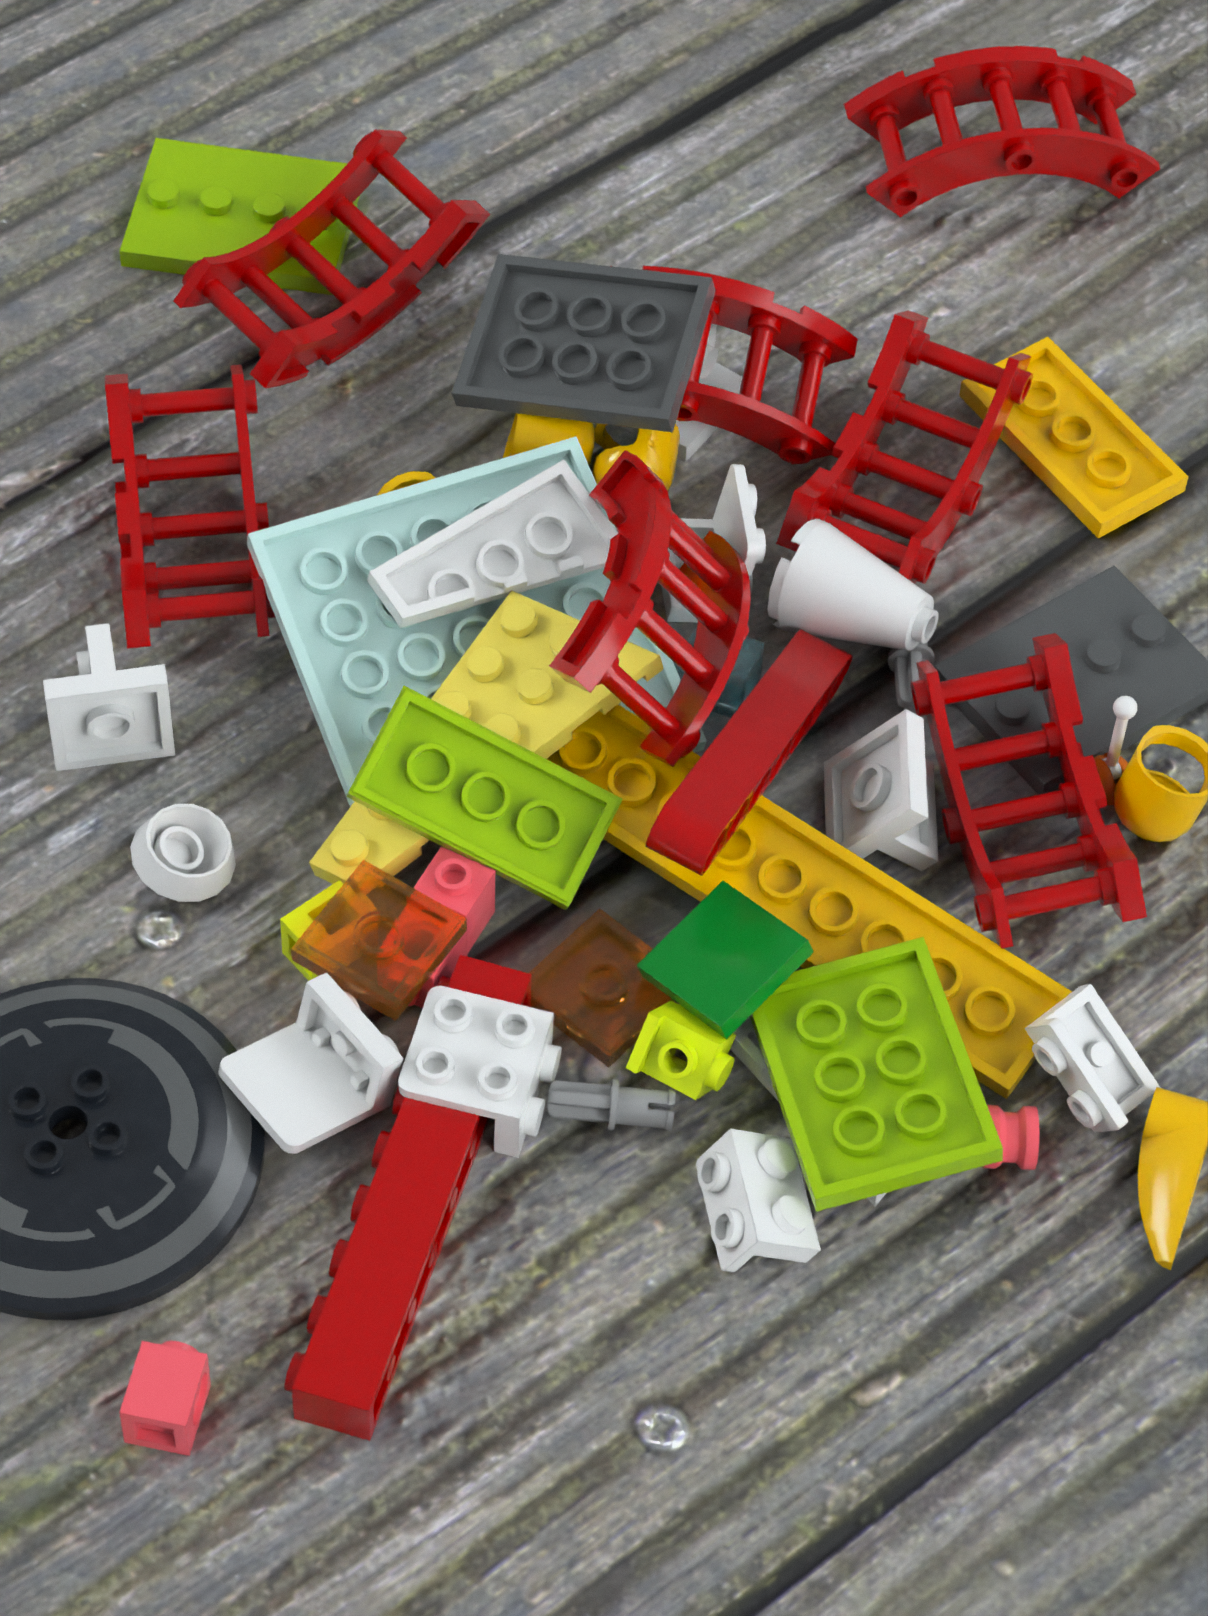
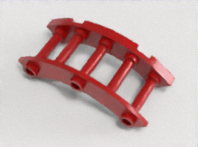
M998 46L941 56L933 59L935 67L916 72L905 77L903 70L863 90L844 104L847 119L880 142L888 171L865 186L867 194L899 217L950 190L996 177L1024 174L1063 176L1091 183L1108 191L1117 198H1121L1161 169L1156 159L1126 143L1116 109L1137 95L1132 80L1116 69L1086 56H1082L1079 61L1059 57L1056 49ZM992 100L1001 131L963 139L954 107ZM1015 100L1051 104L1058 128H1023ZM1076 113L1095 125L1098 123L1101 134L1081 131ZM934 114L943 146L907 161L899 130Z
M375 129L373 132L368 133L354 148L353 158L317 196L292 217H283L273 225L268 234L240 249L214 257H203V259L195 262L184 274L182 279L184 286L173 302L180 308L211 303L260 349L259 357L261 359L250 372V375L264 388L278 387L305 378L309 373L306 366L319 359H322L329 366L375 335L422 293L415 285L434 265L438 263L446 269L490 216V213L476 200H451L444 203L394 157L395 153L407 139L402 132ZM379 173L430 219L428 230L410 249L402 250L353 204ZM336 219L344 224L388 265L387 272L368 288H357L310 244ZM293 257L335 296L343 306L322 318L317 317L313 319L267 274ZM248 287L291 329L275 333L233 293Z
M643 266V270L712 277L716 290L677 420L698 421L743 436L778 454L782 460L791 464H806L813 459L832 455L835 442L812 427L823 368L832 363L854 358L858 338L836 322L805 305L800 308V313L774 303L775 292L709 273L679 268ZM711 324L723 326L751 336L739 394L699 383ZM772 345L792 355L802 363L791 415L760 402Z
M909 310L894 314L888 334L867 382L868 387L876 391L864 415L852 413L844 430L833 446L831 456L838 458L832 469L829 471L819 467L808 481L794 490L776 544L796 552L800 545L791 541L796 532L808 521L820 519L836 527L883 562L900 568L898 573L912 583L920 582L925 584L933 570L937 555L948 540L961 515L971 516L977 507L983 485L978 482L994 451L1014 403L1021 405L1029 392L1033 373L1026 370L1031 356L1023 353L1013 355L1008 358L1004 369L930 341V334L924 332L928 317ZM921 362L995 389V395L981 427H975L905 400L906 394L900 392L911 364L918 366ZM896 421L969 448L970 451L955 480L879 451V444H876L885 424L894 425ZM870 472L942 499V501L926 522L854 494L852 486L859 474L868 476ZM844 515H848L909 539V544L905 546L837 518L841 519Z
M230 365L232 387L141 394L140 388L129 389L128 374L105 375L112 464L124 463L125 481L115 482V502L121 550V591L127 649L151 647L150 629L161 628V622L255 614L257 636H270L268 619L276 617L267 597L263 579L258 574L249 549V560L156 567V562L145 563L144 547L155 546L154 540L246 533L247 538L249 533L269 528L267 502H255L247 414H258L255 379L244 380L242 365ZM234 410L238 452L147 459V453L135 454L133 424L144 423L143 417ZM240 475L244 510L152 517V512H140L139 488H150L149 482ZM243 583H251L252 586L251 591L159 598V591Z
M624 450L589 494L606 511L609 521L617 527L618 534L610 539L608 557L603 571V575L611 582L603 601L598 599L590 602L576 629L549 667L565 681L589 693L592 692L596 685L603 684L652 729L639 747L646 754L674 767L680 758L687 756L697 746L701 737L699 730L719 699L735 666L742 643L748 635L749 626L747 624L751 602L750 579L740 554L722 536L712 531H709L703 539L699 537L671 510L669 494L663 481L638 456ZM668 548L684 562L679 569L669 560L670 552ZM657 582L698 619L694 646L686 641L653 610L654 602L650 598ZM635 628L642 632L685 672L666 708L619 666L618 654Z
M1056 633L1033 637L1035 655L1027 657V663L940 682L938 671L926 660L916 662L920 680L912 681L910 684L916 714L918 716L927 715L937 763L949 808L942 809V821L949 844H960L976 896H974V907L981 932L992 931L1001 949L1013 946L1009 920L1095 901H1100L1102 906L1112 905L1122 922L1147 917L1137 857L1126 843L1117 823L1105 825L1100 808L1107 806V797L1093 755L1084 757L1081 743L1076 741L1073 726L1083 724L1084 720L1073 676L1068 644ZM1032 687L1034 692L1043 691L1049 722L1042 723L1041 730L954 748L945 705ZM1047 753L1048 758H1059L1065 783L1059 784V790L974 809L970 808L961 771ZM1064 814L1066 819L1076 817L1082 835L1077 837V843L989 862L978 833ZM1083 867L1085 872L1094 871L1093 877L1004 896L1003 886L1001 885Z

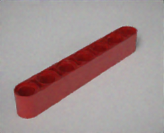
M800 629L667 800L651 828L645 847L703 876L830 703L846 676L853 655Z

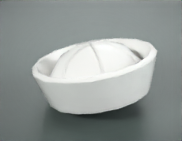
M174 804L159 810L136 830L130 846L132 865L142 882L158 895L178 902H200L218 895L230 883L236 866L231 835L224 822L209 809L195 804Z

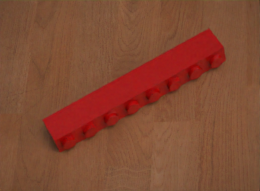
M459 955L452 976L442 975L437 985L531 1007L532 974L464 955ZM398 1087L392 1107V1114L396 1115L397 1118L391 1132L382 1130L378 1136L371 1163L372 1168H376L370 1186L361 1184L357 1190L350 1215L351 1222L355 1223L349 1241L339 1239L335 1246L329 1267V1277L334 1278L327 1297L317 1295L314 1300L307 1323V1333L312 1334L305 1354L297 1351L294 1353L288 1367L284 1385L285 1391L292 1392L294 1419L368 1441L371 1440L490 1119L406 1098L401 1095Z

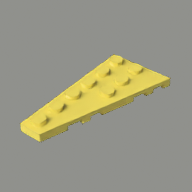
M512 590L431 698V700L545 759L573 739L572 731L596 712L600 711L605 715L621 702L603 684L596 685L592 692L589 693L565 681L549 667L576 629L580 620ZM628 641L618 654L619 666L636 682L642 677L648 682L664 669L660 655ZM354 801L310 860L309 864L315 876L332 884L340 880L352 894L368 897L422 855V846L429 839Z

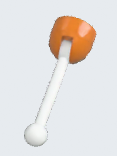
M1120 696L1115 700L1113 712L1117 717L1109 751L1104 753V755L1094 757L1107 797V805H1114V790L1117 785L1114 780L1120 779L1129 763L1120 753L1128 720L1134 717L1137 712V703L1130 696Z

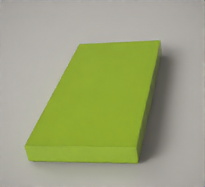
M403 686L346 796L446 849L496 870V874L564 910L570 906L623 800L613 793L406 686Z

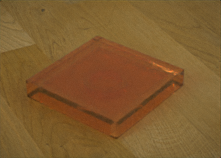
M363 860L291 948V956L294 962L318 976L327 972L342 990L396 1021L467 931V919Z
M600 908L529 972L532 974L531 1007L553 1012V1025L608 1068L636 1043L650 1011L669 1001L677 1002L644 979L637 967V964L653 948Z

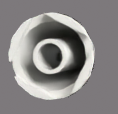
M820 519L810 520L796 532L791 541L800 546L792 561L781 557L769 591L767 610L769 617L778 620L773 624L776 628L792 633H797L801 629L813 636L908 651L913 650L919 643L925 644L930 640L938 622V611L933 610L934 600L931 595L830 523Z

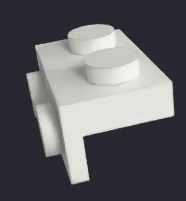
M1091 984L1079 986L1024 1028L1034 1042L1032 1051L1036 1060L1045 1071L1053 1076H1057L1069 1094L1067 1103L1071 1112L1081 1124L1087 1128H1092L1094 1133L1121 1129L1128 1123L1125 1115L1155 1092L1156 1087L1161 1088Z
M730 1128L697 1159L698 1182L702 1188L711 1226V1236L715 1243L722 1271L736 1272L754 1255L807 1263L821 1251L791 1138Z

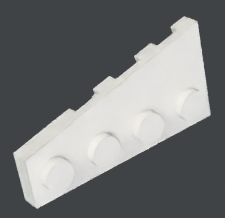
M563 459L369 571L367 582L399 627L402 628L507 597L511 590L520 593L604 568L608 557L610 539L617 535L618 532Z

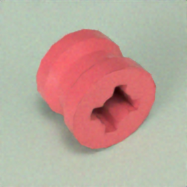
M987 1105L1003 1147V1161L982 1167L984 1169H996L1002 1163H1015L1021 1170H1035L1039 1154V1115L1037 1107L1023 1106L1017 1112H1004L998 1105Z

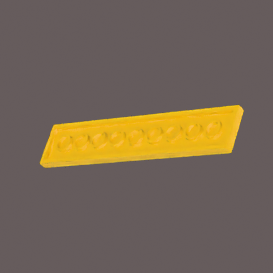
M619 704L605 715L600 711L596 712L572 731L573 739L547 758V760L623 799L603 838L604 840L700 902L724 880L809 940L814 953L801 965L804 969L924 937L976 1078L980 1083L1005 1099L1009 1097L1036 1059L1032 1051L1034 1042L1024 1028L1072 992L1006 949H1001L992 940L763 795L703 876L645 847L648 835L661 809L701 756L692 751L687 756L680 758L672 767L646 754L639 746L652 729L638 716Z

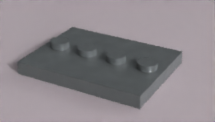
M498 254L452 390L456 406L673 432L716 292L712 277Z
M1115 566L1106 569L934 665L941 682L1027 663V657L1035 655L1032 638L1056 633L1068 644L1073 676L1084 720L1083 724L1073 726L1077 743H1081L1084 757L1090 755L1097 757L1108 753L1117 717L1113 712V704L1120 696H1130L1137 703L1135 716L1128 720L1121 751L1140 741L1153 726L1168 725L1208 701V660ZM1032 687L954 703L988 741L1041 730L1042 723L1049 722L1043 691L1034 692ZM1047 753L1007 761L1038 795L1052 792L1059 788V784L1065 783L1058 757L1048 758Z

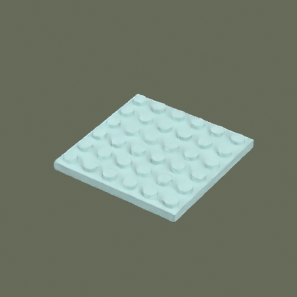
M577 437L248 534V549L258 574L263 579L267 597L346 796L403 686L431 699L506 598L503 597L400 628L367 582L369 571L563 459L590 494L597 483ZM599 506V508L602 510V512L608 519L606 511L601 506ZM604 568L520 592L519 594L581 620L590 602L598 599L603 601L611 581L603 575ZM635 628L628 642L660 655L664 668L648 682L642 677L637 683L666 708L677 690L681 679L673 661L642 632ZM623 702L619 703L620 706L635 714ZM702 728L699 730L701 733L700 740L693 752L702 751L707 742ZM346 797L351 807L354 801Z

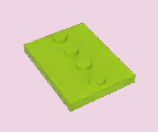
M155 138L119 251L121 266L184 275L195 262L203 259V257H214L232 252L268 234L276 222L286 216L292 217L308 204L348 163ZM360 196L353 202V204L356 207L358 205ZM336 219L310 242L339 271L350 230ZM293 257L267 274L270 279L283 289L332 295Z
M924 937L795 971L750 1015L816 1212L1003 1161L1001 1141Z

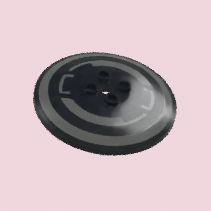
M97 978L50 980L0 993V1312L41 1320H78L126 1311L148 1303L174 1290L192 1278L219 1254L241 1226L253 1203L261 1180L265 1156V1129L219 1076L218 1071L221 1060L236 1052V1048L210 1021L186 1004L166 994L143 986ZM66 1119H77L87 1125L81 1135L72 1139H62L52 1133L56 1124Z

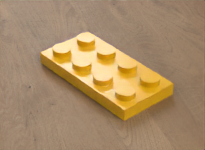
M1049 337L1013 354L1023 353L1031 356L1026 371L1033 373V380L1024 402L1021 405L1013 404L1000 438L1097 538L1108 534L1185 491L1189 476ZM1009 357L994 365L1005 369ZM965 379L961 381L959 396L984 421L996 390Z

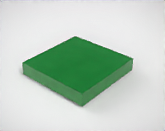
M723 880L637 964V967L644 979L727 1039L814 951L808 939Z

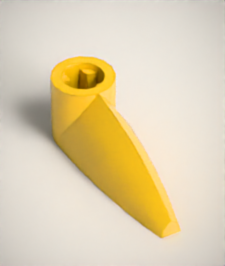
M1156 1087L1141 1139L1138 1165V1198L1143 1226L1155 1261L1162 1267L1171 1270L1208 1148V1101Z

